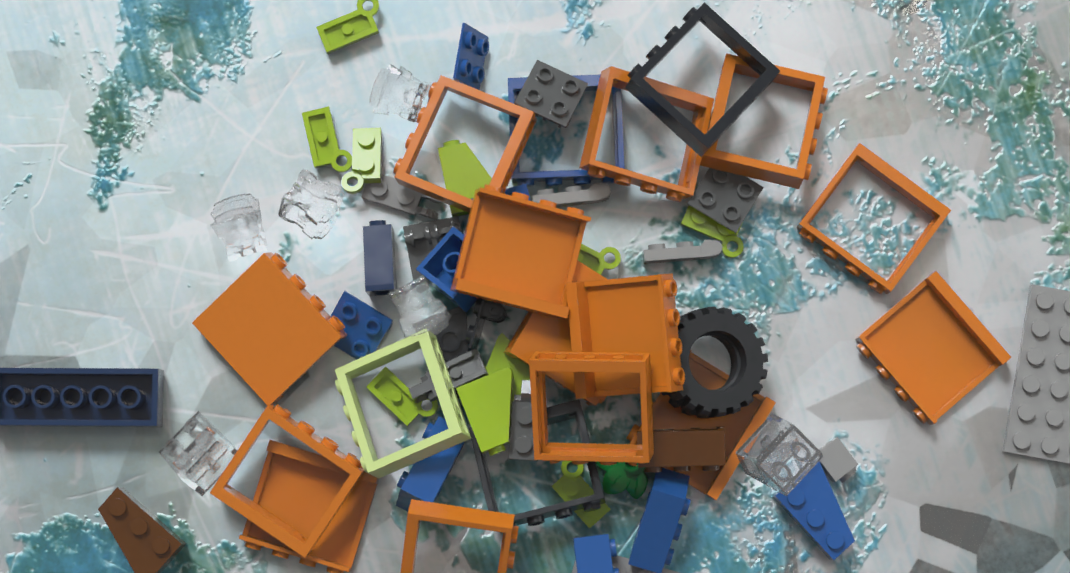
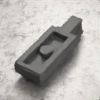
M477 348L445 362L455 392L457 387L489 375ZM426 371L425 376L420 378L422 383L409 388L412 399L416 403L427 399L430 402L439 400L429 371Z
M522 380L521 395H514V401H512L509 460L538 461L534 460L530 380Z

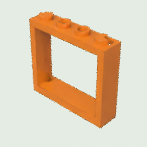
M726 53L708 131L724 115L733 73L754 78L760 77L739 56ZM775 65L780 70V73L773 82L812 91L796 169L716 150L718 140L702 156L700 166L799 189L803 179L808 180L812 164L807 163L809 154L813 155L815 152L817 139L812 137L814 129L819 130L823 113H819L818 109L819 104L824 105L828 88L823 87L824 76Z
M613 66L601 71L579 168L587 170L588 175L592 177L604 178V176L613 178L614 183L630 186L633 184L640 186V191L656 194L659 192L666 194V198L672 201L681 202L682 199L693 196L702 157L688 145H686L678 185L595 160L612 86L628 91L625 87L631 79L627 76L630 73L629 71ZM648 77L644 78L669 103L693 111L691 123L702 133H707L714 98Z
M440 75L438 82H434L429 90L428 97L430 100L426 108L422 107L418 114L417 123L419 124L415 133L411 132L406 140L405 148L407 150L403 159L399 158L395 164L394 178L399 185L470 213L472 199L410 175L447 90L519 118L489 184L501 188V193L503 194L537 118L531 110Z
M859 143L797 225V228L801 230L799 235L810 243L816 241L824 247L822 252L833 260L839 258L846 264L845 269L856 277L862 275L866 278L871 289L879 294H882V292L888 294L894 289L950 213L951 209ZM856 161L933 217L887 281L810 225V222Z
M534 352L529 359L534 460L550 461V464L560 461H571L577 465L586 464L589 461L600 462L602 465L629 462V465L636 466L637 463L650 462L654 454L650 353ZM545 371L640 373L642 445L548 442Z
M278 404L276 407L270 405L265 408L210 491V494L305 558L311 553L365 471L361 466L360 460L356 458L357 456L351 453L345 455L337 449L339 445L328 437L322 439L314 434L315 429L310 424L302 420L298 423L290 417L291 412L286 408L283 409ZM270 420L350 474L308 538L228 485Z
M411 499L407 515L401 573H414L420 520L502 532L498 573H507V568L513 569L515 551H510V544H516L519 526H513L515 514Z

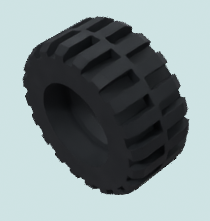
M705 307L680 315L678 336L681 339L683 348L680 359L681 367L685 372V382L681 391L661 392L663 396L669 395L668 403L674 408L681 407L682 413L689 416L696 415L697 418H715L734 414L741 411V407L751 404L754 401L752 396L759 394L763 388L762 384L759 383L760 380L766 379L768 372L767 369H763V363L768 362V354H763L761 346H764L765 343L762 337L757 338L754 334L758 330L754 324H745V316L740 313L732 314L731 309L724 307L716 309V307ZM703 336H711L719 340L727 349L731 360V371L728 380L721 388L716 390H709L701 386L693 377L689 367L691 347L698 338Z

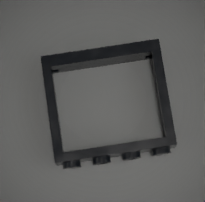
M705 2L698 9L692 7L682 19L685 23L680 28L675 25L664 37L667 40L662 47L655 45L646 55L648 61L643 66L638 63L627 76L631 79L625 87L700 157L710 149L780 73V70ZM699 22L705 25L760 75L706 134L702 133L644 80Z
M579 399L547 407V425L576 418L581 442L591 443ZM468 427L488 511L499 512L486 456L480 450L472 427ZM589 461L587 463L594 495L515 514L513 526L528 523V526H536L544 523L545 518L556 516V519H563L572 516V511L584 509V512H591L600 509V504H604L606 501L596 462Z

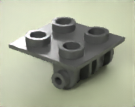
M537 60L514 104L533 111L536 117H543L542 120L544 121L547 119L558 124L559 128H567L588 83Z
M709 168L687 204L736 233L764 187L746 176Z
M458 216L403 226L413 282L425 280L416 268L449 230L455 227L461 232Z

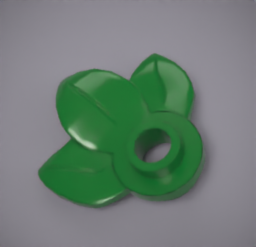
M596 462L600 468L606 471L602 482L603 490L606 494H618L626 489L633 498L638 499L645 492L648 485V477L644 467H638V463L636 466H630L627 462H617L614 465H602L600 462Z

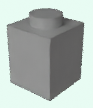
M838 437L833 438L812 454L814 458L818 457L824 472L832 482L838 480L842 483L855 474L853 468L859 465Z

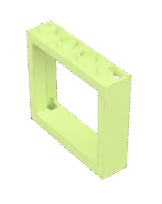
M424 329L335 369L337 375L335 385L340 395L344 397L346 403L343 406L344 413L347 419L352 422L354 428L352 438L355 444L360 447L362 453L360 462L366 473L368 472L379 479L471 439L437 337L428 329ZM422 349L448 429L378 459L352 379Z

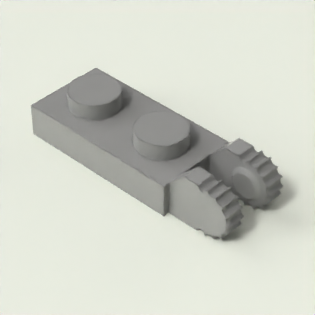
M381 174V183H366L361 196L363 199L414 216L418 214L433 220H437L439 214L434 210L418 207L421 198L428 199L434 203H443L399 185L395 178Z
M594 183L588 190H582V186L566 187L565 192L554 193V189L538 190L537 195H532V201L539 203L540 200L552 201L557 203L556 208L600 203V201L606 202L609 199L608 197H610L611 190L606 183Z
M711 239L705 240L701 246H693L691 241L676 243L675 248H665V244L648 245V250H643L642 260L643 264L710 259L711 257L719 256L721 251H723V247L720 241L714 239L713 241Z

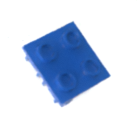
M462 23L453 78L457 82L480 90V84L483 82L485 75L483 68L485 56L489 52L488 36L466 23Z
M347 291L343 292L331 314V317L333 315L336 316L344 324L345 328L343 330L347 334L345 338L340 339L334 346L356 360L375 352L383 337L393 325L392 319Z

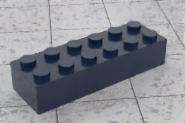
M0 368V426L163 427L164 370L151 368Z

